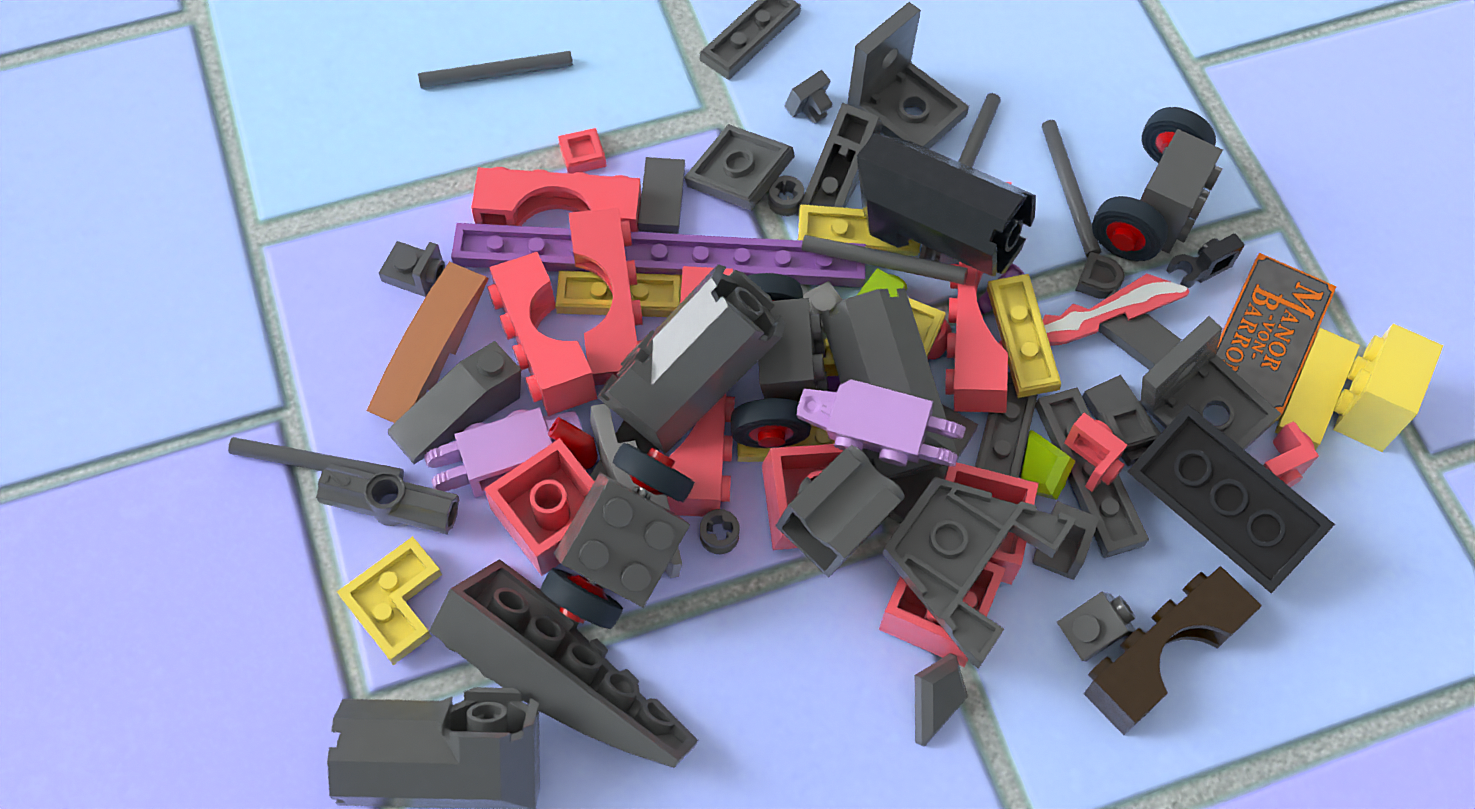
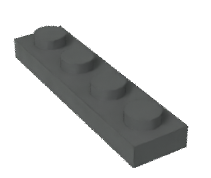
M1078 387L1038 398L1035 408L1051 443L1076 461L1068 476V480L1082 511L1100 517L1094 537L1104 559L1144 547L1149 541L1148 535L1119 474L1110 485L1102 481L1091 492L1085 485L1096 467L1064 444L1073 424L1084 412L1091 417Z

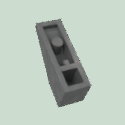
M845 103L841 104L801 205L846 208L859 182L857 155L873 134H880L884 126L879 116Z
M493 341L454 366L388 429V435L409 460L416 464L424 459V455L430 449L448 444L456 439L454 434L463 432L472 424L485 421L520 399L522 370L498 343Z

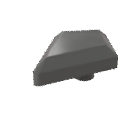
M948 654L915 675V743L923 747L930 742L968 698L956 655Z

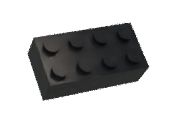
M1189 404L1181 410L1127 471L1271 594L1335 525L1329 518Z

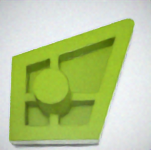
M1030 430L1020 479L1039 483L1036 495L1058 500L1076 461L1041 435Z

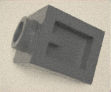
M396 241L378 274L381 282L426 297L433 284H435L445 269V262L442 259L439 245L429 242L425 250Z

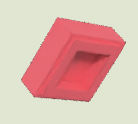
M596 128L558 136L567 173L573 174L607 167L605 154Z

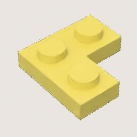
M412 536L338 590L337 593L394 666L432 637L429 630L406 602L442 576V573Z

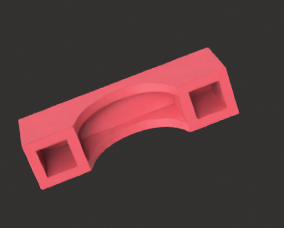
M478 167L471 210L475 224L522 226L530 217L546 210L563 209L579 212L619 207L621 221H629L630 231L638 232L641 181L640 178H630L625 175L600 176L589 175L583 172L570 174L548 172L541 169L526 171L511 170L505 167Z
M619 207L568 213L575 267L588 270L599 276L607 284L613 297L610 310L605 318L597 326L584 333L587 362L593 373L595 385L605 384L612 374L619 378L617 373L622 367L621 363L640 343V341H637L635 326L643 325L640 300H632L630 286L637 285L635 261H626L624 248L625 246H632L629 221H621Z
M538 252L489 267L494 284L487 286L488 293L494 309L502 308L505 313L500 315L499 318L507 340L516 339L517 345L512 346L518 366L521 370L528 368L531 376L526 377L525 380L533 402L541 400L547 415L550 416L596 400L597 394L593 373L579 342L552 339L537 330L544 317L556 308L551 281Z

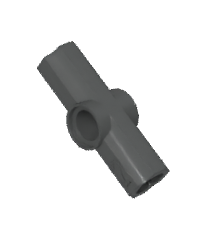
M331 463L326 469H323L320 475L316 495L318 502L321 504L373 516L379 523L386 526H395L402 523L446 535L450 529H453L460 501L457 494L404 482L399 475L393 472L383 471L372 474ZM388 494L398 495L391 503H379Z

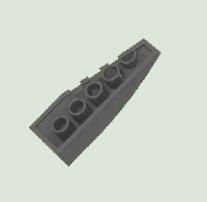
M502 560L495 561L450 588L429 632L441 640L449 650L458 653L479 669L486 678L493 680L502 688H514L521 692L522 700L529 704L531 698L539 703L540 712L586 736L624 752L675 768L698 743L699 740L658 699H646L639 692V680L628 669L618 671L605 658L609 650L597 638L589 642L577 629L579 622L559 611L561 606L550 600L537 586Z

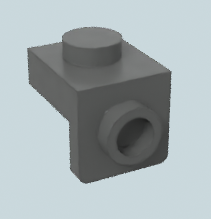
M1101 591L1058 620L1057 624L1080 659L1088 661L1124 636L1129 637L1136 630L1131 623L1136 617L1130 606L1120 595L1114 598L1112 594Z

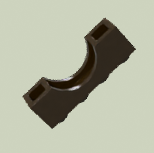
M1219 566L1208 577L1202 571L1198 573L1182 589L1187 596L1179 604H1176L1172 599L1167 601L1151 617L1156 624L1148 632L1145 633L1140 627L1137 628L1120 645L1125 652L1117 660L1113 661L1107 656L1089 672L1088 676L1093 682L1083 694L1123 736L1168 694L1160 673V657L1164 646L1179 640H1195L1218 649L1262 607L1222 566Z

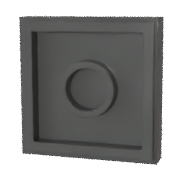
M728 124L684 176V179L689 188L752 211L795 157L793 146Z

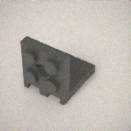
M908 2L855 45L847 104L879 116L884 125L881 134L911 141L930 149L967 116L969 106L911 62L921 10L911 2ZM906 107H918L923 113L920 115H910L904 109Z
M1208 316L1143 376L1140 401L1145 410L1164 428L1173 421L1187 404L1202 416L1207 407L1219 405L1226 409L1229 419L1223 425L1216 427L1246 450L1280 418L1281 413L1216 355L1222 327Z

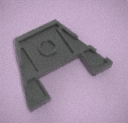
M934 477L887 542L882 554L968 660L979 669L1002 635L1004 628L963 602V599L1009 532L1017 535L1052 558L1077 519L1064 513H1060L1057 516L1037 510L1036 505L1022 501L1019 504H1014L993 498L990 492Z

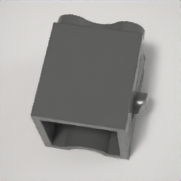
M851 445L845 448L813 481L808 477L802 481L798 489L799 495L787 506L775 526L829 578L885 521L905 496L895 482L881 475L872 466L868 457L859 448Z

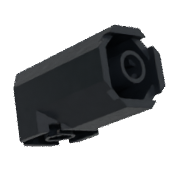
M874 133L858 153L857 163L862 209L871 236L897 248L908 246L909 240L916 241L990 276H996L997 273H1006L1022 250L1026 238L1020 236L1023 224L1031 227L1034 221L1036 211L1035 194L914 142L879 133Z

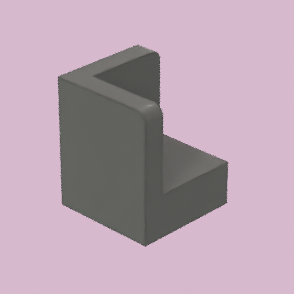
M1057 501L1050 514L1058 516L1060 513L1073 516L1077 520L1052 558L1036 549L1032 562L1036 566L1074 580L1085 562L1100 517Z

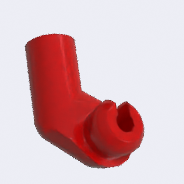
M558 417L550 427L548 436L554 440L560 438L585 470L592 468L598 459L594 437Z

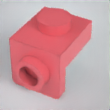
M1084 412L1073 424L1064 444L1096 467L1085 485L1088 490L1093 492L1102 481L1110 485L1121 472L1125 464L1119 459L1128 445L1115 436L1104 422L1094 420Z
M1292 421L1286 424L1273 440L1274 446L1281 455L1266 461L1263 466L1291 488L1303 479L1302 474L1307 471L1319 455L1315 451L1311 438L1302 432L1298 425Z

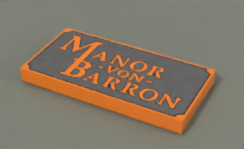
M1259 253L1253 262L1221 332L1216 355L1276 408L1282 416L1337 286Z

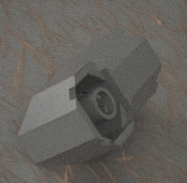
M717 264L663 323L656 327L655 331H650L621 363V369L617 373L619 378L612 374L597 397L664 454L782 338L786 326L784 319L780 315L774 320L769 312L775 306L771 297L743 272L734 270L728 276L723 274L726 267Z
M905 288L897 289V297H890L888 289H877L853 296L836 304L839 313L830 317L829 310L820 314L841 384L852 379L933 401L931 416L947 420ZM926 432L923 444L948 449L952 453L957 454L953 439L933 432ZM862 448V452L868 457L872 466L881 475L892 481L945 466L919 459L918 463L907 461L906 466H898L880 460L879 452Z
M474 687L464 691V700L454 705L452 697L442 701L342 699L333 717L331 728L332 733L340 734L336 747H329L327 757L329 797L332 800H336L335 803L338 806L536 809L540 792L539 703L530 698L529 705L522 702V693L514 688Z

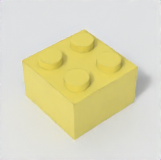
M1394 323L1382 337L1374 335L1363 357L1357 356L1352 364L1347 379L1352 381L1349 390L1345 388L1339 396L1333 411L1338 413L1339 416L1333 430L1383 452L1418 414L1444 345Z

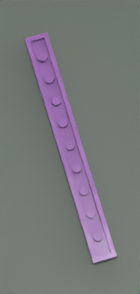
M456 223L451 259L452 263L459 266L489 268L538 252L546 271L590 272L575 267L571 230L569 228ZM631 232L632 246L624 247L626 261L634 260L636 273L682 275L683 266L715 268L719 264L726 268H731L733 271L743 272L746 276L759 273L782 274L794 278L800 284L822 285L829 281L832 286L863 287L865 283V264L802 251V240ZM849 243L853 245L866 247V244Z

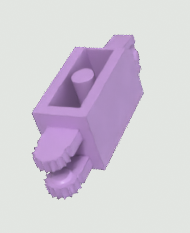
M852 379L841 384L838 392L804 389L796 414L799 419L826 430L829 439L835 440L834 446L836 448L844 450L852 445L861 451L862 448L879 452L880 460L898 466H906L907 461L918 463L919 459L946 466H955L958 458L957 454L952 453L948 449L923 444L926 432H933L951 439H962L966 429L958 423L931 416L933 401Z
M540 407L532 410L520 409L510 413L501 420L488 424L483 422L475 423L468 426L463 432L454 434L456 441L432 450L430 449L424 455L428 468L447 466L459 461L464 463V465L437 473L431 481L433 488L449 491L470 484L475 498L486 495L484 488L556 441L548 436V432L558 417L582 430L576 412L570 411L543 416Z

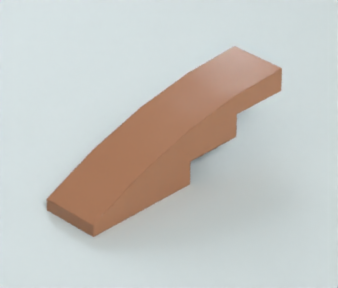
M452 262L447 264L405 331L384 371L366 410L367 412L395 423L426 394L427 390H430L437 383L449 354L456 355L487 284L488 277Z

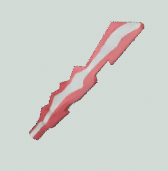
M1145 274L1090 309L1073 303L1060 316L1045 314L1043 323L1050 346L1064 345L1096 334L1099 330V324L1126 314L1128 321L1187 297L1189 289L1177 283Z

